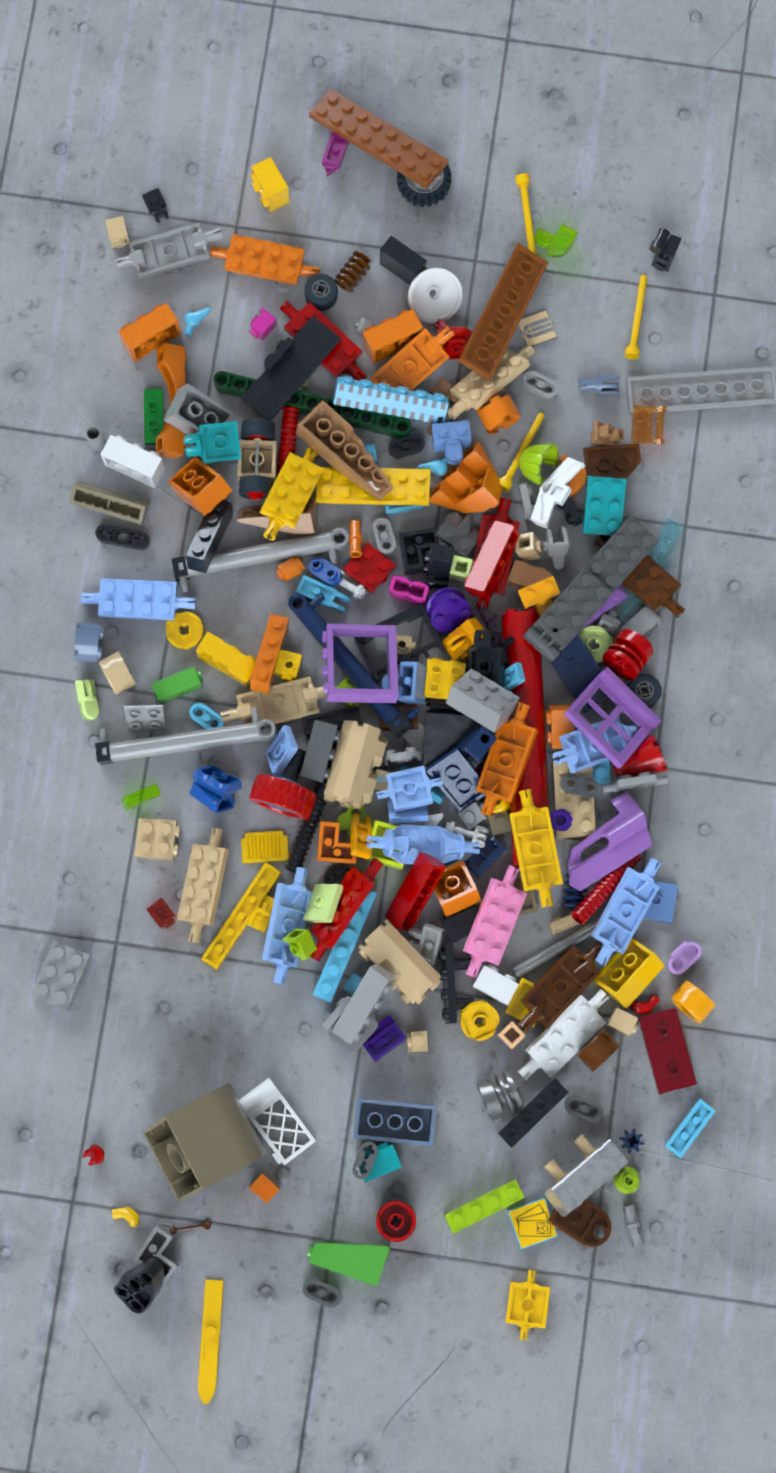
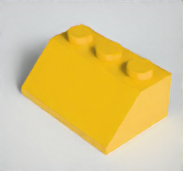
M632 938L624 954L616 952L607 962L606 966L599 971L600 974L593 982L614 1001L627 1009L665 965L654 952Z

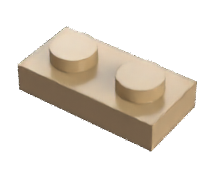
M571 912L569 916L564 918L562 916L556 917L552 920V923H549L552 935L579 925L572 918Z

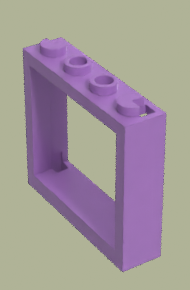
M327 624L326 631H322V642L326 646L322 650V659L326 660V665H323V677H326V683H323L324 694H327V702L397 703L399 691L396 625ZM333 636L386 638L388 689L334 688Z

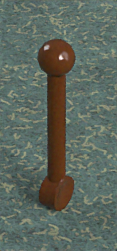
M207 1221L201 1225L181 1228L171 1227L170 1233L175 1235L177 1232L202 1228L208 1230L211 1228V1223Z

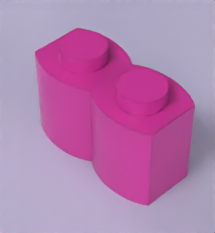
M394 576L391 580L388 595L395 600H407L413 605L422 603L424 606L429 587L421 582H410L404 577Z

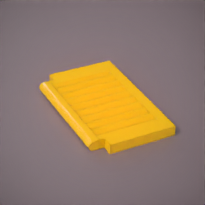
M283 830L245 833V838H241L243 864L287 861L289 859L288 837L283 835Z

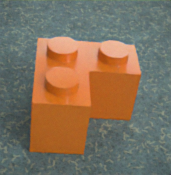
M548 704V710L544 711L545 721L550 726V732H547V744L550 743L552 749H563L559 736L575 731V725L564 715L571 704Z
M320 820L317 861L356 864V856L351 855V842L338 841L339 821Z

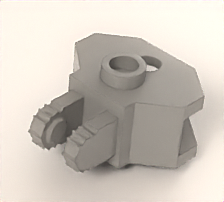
M559 526V538H552L551 529L544 528L543 551L547 552L548 556H551L552 566L560 570L564 567V555L568 554V549H570V539L567 536L566 528Z

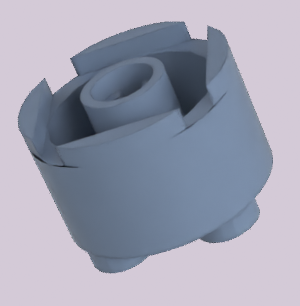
M76 623V628L78 629H76L74 661L97 662V660H101L102 646H98V641H102L103 627H99L100 624Z

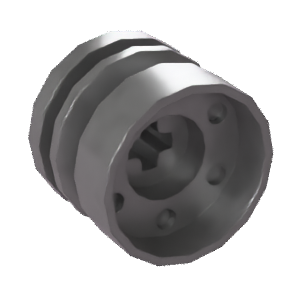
M508 1070L502 1072L504 1081L501 1080L498 1074L495 1075V1085L488 1078L476 1083L480 1097L492 1121L504 1117V1106L513 1113V1102L518 1110L523 1108L520 1090Z

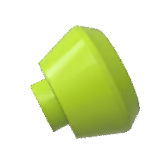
M622 1167L614 1175V1185L621 1193H634L640 1186V1175L632 1167Z

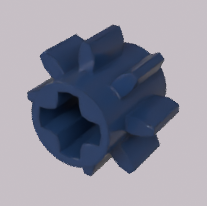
M632 1129L631 1133L624 1130L625 1136L619 1137L620 1140H623V1144L620 1147H627L628 1153H631L632 1149L639 1152L638 1146L644 1145L643 1142H640V1138L643 1135H636L635 1129ZM633 1135V1139L636 1140V1143L632 1144L630 1147V1143L627 1142V1138H631Z

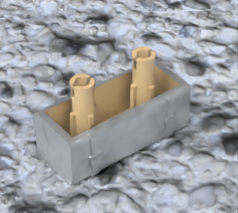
M583 1134L573 1143L585 1155V1159L568 1173H564L554 1159L544 1166L555 1179V1184L544 1195L562 1217L579 1207L586 1198L607 1180L616 1175L628 1163V1160L610 1139L606 1140L598 1148H594Z

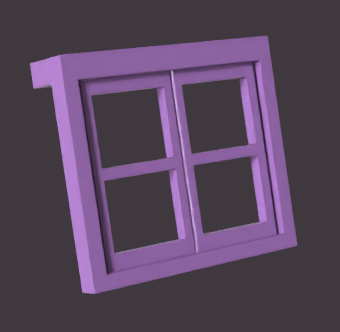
M608 667L592 680L564 713L618 769L624 765L651 730L662 721ZM599 688L617 705L609 716L591 699ZM586 703L604 719V722L597 730L578 713ZM622 711L640 728L632 738L614 722ZM609 726L627 742L620 753L601 736Z

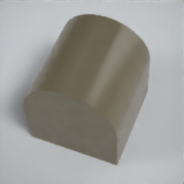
M230 1083L165 1115L142 1131L178 1203L267 1155Z

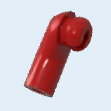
M652 994L646 1002L634 1000L631 1003V1009L637 1014L650 1013L660 999Z

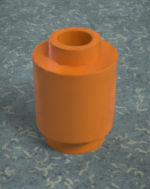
M297 556L295 558L291 557L277 565L278 570L275 572L280 581L284 579L287 582L300 575L301 571L305 570Z

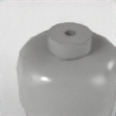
M366 317L356 320L354 324L356 327L355 332L363 336L365 329L374 326L373 321Z

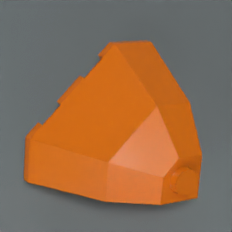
M478 441L463 452L462 462L457 464L456 467L452 465L447 473L443 475L445 479L435 484L430 491L429 500L430 503L461 513L485 512L489 508H495L500 503L502 490L497 472Z

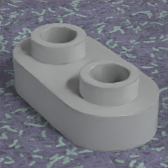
M529 371L523 377V386L526 390L547 400L553 399L557 395L558 385L555 381L535 371ZM533 380L535 384L531 385L529 384V381ZM549 388L552 392L547 393L545 389Z
M526 483L518 484L523 517L525 521L530 520L534 509V504L530 502V497H532L531 486H527Z
M378 518L374 521L372 528L378 551L383 555H391L396 549V541L391 523L386 518ZM384 526L385 530L380 531L378 528ZM389 544L390 548L385 549L383 545Z

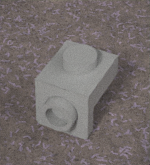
M482 799L474 802L458 814L468 830L474 828L488 817V815L480 813L484 804Z

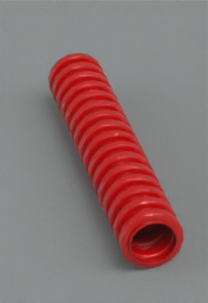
M290 406L283 408L282 418L284 419H282V430L280 432L282 436H280L281 442L279 443L281 447L278 454L280 457L278 459L279 464L277 465L279 468L277 470L278 475L289 453L294 454L296 452L295 442L297 438L295 436H297L296 425H298L299 415L297 414H299V409Z
M641 855L635 856L605 877H602L601 881L586 895V898L579 903V906H576L575 910L571 912L572 918L579 924H585L586 920H589L590 916L601 906V903H604L605 899L609 897L608 895H611L612 891L616 889L627 867L634 869V866L641 861Z

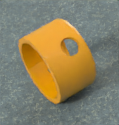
M687 980L671 997L672 1002L685 1015L697 1023H701L715 1008L712 1000Z

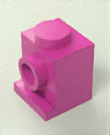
M262 307L260 315L255 316L251 321L250 335L255 339L259 338L263 341L277 326L276 318Z

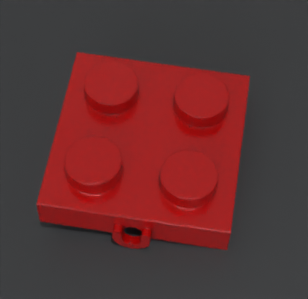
M366 542L361 548V557H351L350 562L344 567L343 571L359 585H363L364 589L369 593L373 594L381 584L387 581L388 575L394 570L396 564Z

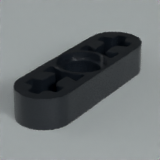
M105 524L98 526L95 531L96 537L101 543L140 551L146 550L150 546L149 536L145 532ZM104 530H107L108 534L113 535V531H115L114 540H112V536L106 535L105 538H102L100 532L103 533ZM126 533L128 535L127 541H118V535ZM131 535H134L133 537L136 540H140L141 537H144V541H146V543H142V545H139L138 541L132 540Z

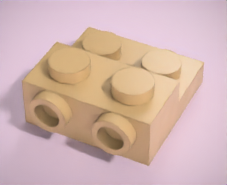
M139 818L134 857L174 861V856H178L179 846L176 845V837H180L181 826L175 820Z

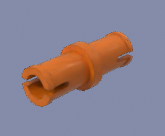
M353 520L349 524L350 535L348 542L350 543V556L352 558H359L362 555L361 543L363 542L361 522Z

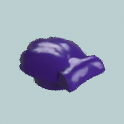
M558 809L549 813L552 829L566 831L571 827L573 818L566 809Z

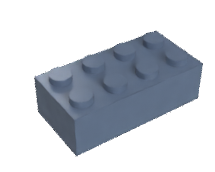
M357 1098L353 1138L433 1146L437 1106Z

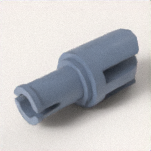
M597 376L595 379H579L578 384L586 385H578V391H595L597 394L619 395V390H602V388H619L620 383L602 382V380H620V376Z

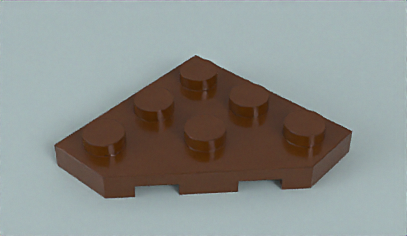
M639 443L583 448L586 479L587 476L627 479L641 463Z

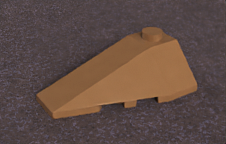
M311 495L295 529L284 526L279 531L303 535L315 533L318 524L316 495ZM263 504L241 509L237 518L238 522L263 528H267L269 525L267 516L260 513Z

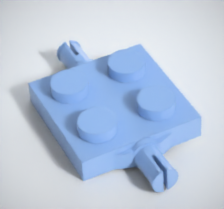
M424 766L386 774L388 790L376 793L378 800L389 797L393 802L395 812L433 804L431 788L443 784L441 777L429 780Z

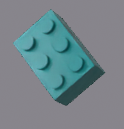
M587 476L582 533L612 536L620 528L623 521L627 479Z

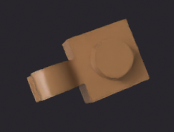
M443 378L430 389V394L432 395L435 393L445 395L452 406L458 402V399L451 395L450 392L453 386Z

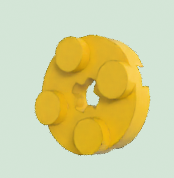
M192 612L175 613V621L168 620L166 623L167 639L177 649L190 650L197 646L203 638L204 628L202 622ZM189 627V633L181 635L180 628Z
M475 1001L460 1011V1027L467 1037L478 1041L486 1040L496 1032L497 1024L499 1025V1015L496 1009L487 1001ZM477 1017H484L481 1025L475 1023Z

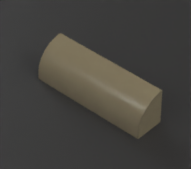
M78 481L73 485L69 503L138 524L144 522L150 507V502L82 481Z

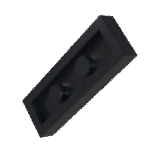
M358 707L302 717L305 736L311 735L315 720L339 725V730L342 729L344 720L357 721L361 725Z

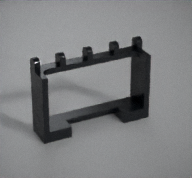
M422 603L375 624L397 626L405 621L409 623L420 617L423 618L434 642L398 658L397 665L400 662H411V658L422 653L428 658L430 657L428 650L434 647L440 648L441 651L445 650ZM353 637L373 679L376 682L380 681L378 675L387 670V664L374 669L363 647V644L374 640V637Z

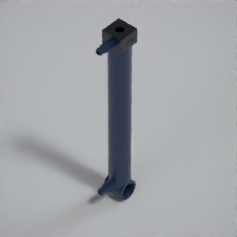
M300 593L291 595L288 600L289 608L323 648H326L325 643L322 642V631H326L327 622L315 609L322 603L325 596L321 594L309 602ZM303 601L302 607L296 608L297 602ZM333 636L334 662L357 689H382L338 636ZM369 703L398 739L413 727L409 721L420 712L418 707H415L404 716L394 703Z

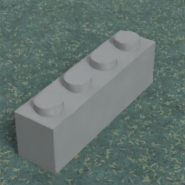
M379 964L370 966L332 1032L350 1045L357 1041L360 1042L366 1034L364 1032L365 1028L370 1026L375 1019L374 1013L383 1006L385 1002L383 998L386 993L389 994L393 989V981L396 977Z

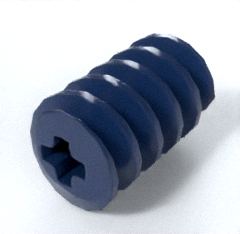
M568 880L564 884L569 888L563 889L567 896H562V900L566 903L560 904V906L575 909L576 906H579L580 901L586 898L582 893L588 892V890L585 888L579 891L570 886Z

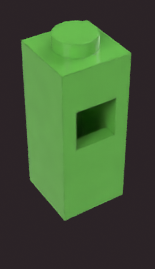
M191 667L154 682L151 685L161 705L203 688L201 682L204 680L200 670L196 672L195 668Z

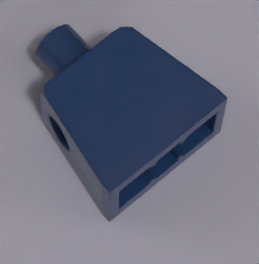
M477 725L457 747L469 760L479 762L497 738L491 730L482 725Z

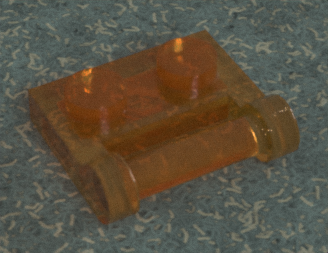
M633 405L631 443L664 444V415L667 412V406ZM653 412H657L656 438H651Z

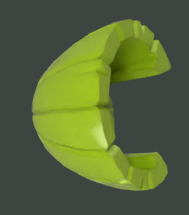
M545 443L533 445L525 449L519 459V467L522 474L531 482L541 486L545 478L540 476V464L558 467L559 452L557 446Z

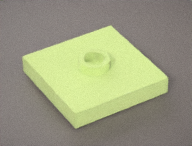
M315 884L303 920L307 923H332L344 886L340 884Z

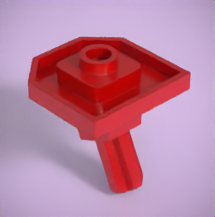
M438 319L434 324L437 329V335L447 326L441 319ZM452 326L450 331H453L455 335L443 344L444 350L450 356L448 360L459 359L472 333L466 327L456 328Z

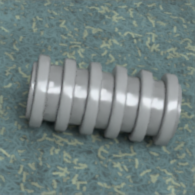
M94 425L89 426L85 430V437L89 447L93 451H100L105 446L101 429Z

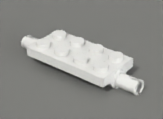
M600 989L590 1001L580 995L549 1028L525 1049L530 1055V1060L517 1071L520 1076L527 1080L537 1069L541 1068L552 1078L606 1024L597 1013V1009L609 999L606 996L607 994Z

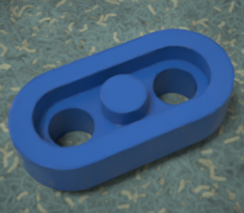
M315 557L308 564L311 574L325 584L337 586L341 583L343 575L339 568L322 557Z

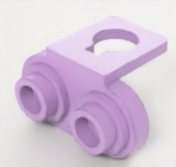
M687 941L681 943L669 955L670 959L667 964L669 971L675 975L684 973L700 958L702 950L699 944Z

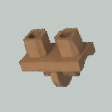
M598 421L593 422L595 429L591 432L592 443L609 446L617 445V442L624 440L623 429H615L611 424H603Z

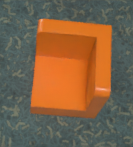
M264 1173L249 1187L265 1203H268L280 1190Z

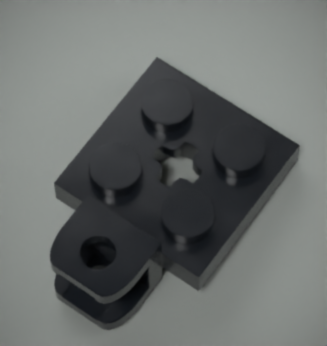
M476 630L474 634V647H469L468 671L473 669L501 687H504L505 648H501L500 632L496 630ZM487 662L489 664L488 671L487 669H484V665H487Z

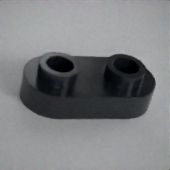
M416 433L394 439L389 443V454L395 459L418 454L424 450L425 439L422 435ZM416 442L419 444V446L413 447L412 444ZM398 447L401 451L395 452L394 449Z
M569 497L563 506L556 504L560 510L563 509L565 512V519L569 525L576 527L582 524V519Z

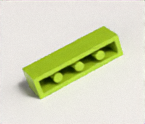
M512 1179L443 1215L454 1234L525 1197L516 1179Z

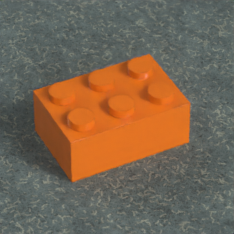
M165 303L157 305L147 315L139 316L137 321L132 324L124 325L119 331L123 347L135 363L162 344L168 343L181 335L178 319L168 304Z
M414 309L410 311L404 310L393 319L387 318L376 327L370 326L365 329V332H363V347L372 365L397 354L423 331V326Z
M196 457L191 459L167 481L182 500L204 516L210 513L218 503L232 492V489L219 473L205 463L203 464Z

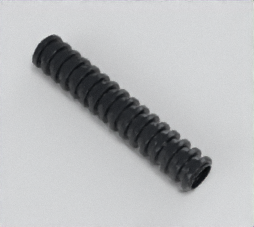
M317 781V786L314 787L315 791L313 792L317 795L313 811L308 820H302L303 825H300L301 830L298 831L299 835L295 838L297 841L293 843L294 848L291 849L293 852L289 854L288 865H285V868L291 872L296 873V867H303L302 863L306 861L305 856L308 855L306 852L310 850L311 839H314L313 833L315 834V828H318L319 817H322L321 812L325 809L323 806L327 804L324 800L326 781Z

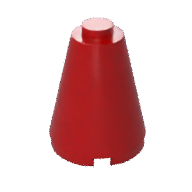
M654 735L644 740L623 766L619 769L613 766L617 777L624 775L637 777L640 773L644 772L655 774L669 770Z

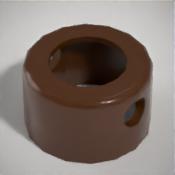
M602 1029L579 1050L577 1056L593 1072L619 1048L620 1044L605 1029Z

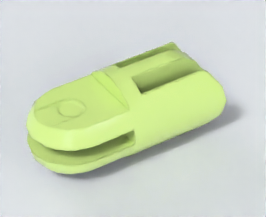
M94 679L76 680L75 687L80 714L85 720H94L99 715Z

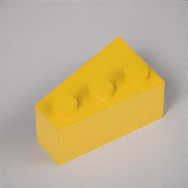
M207 631L196 649L198 659L248 687L256 659L250 655L245 656L235 646L228 645L221 638Z

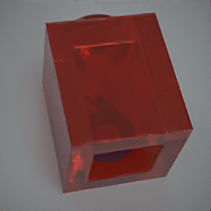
M162 897L146 909L161 929H168L176 923L175 919L177 916Z

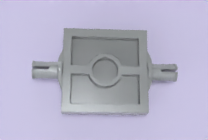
M650 772L640 773L639 776L631 778V775L620 776V779L613 784L602 785V791L604 794L652 788L653 786L668 784V777H656V774L651 775Z

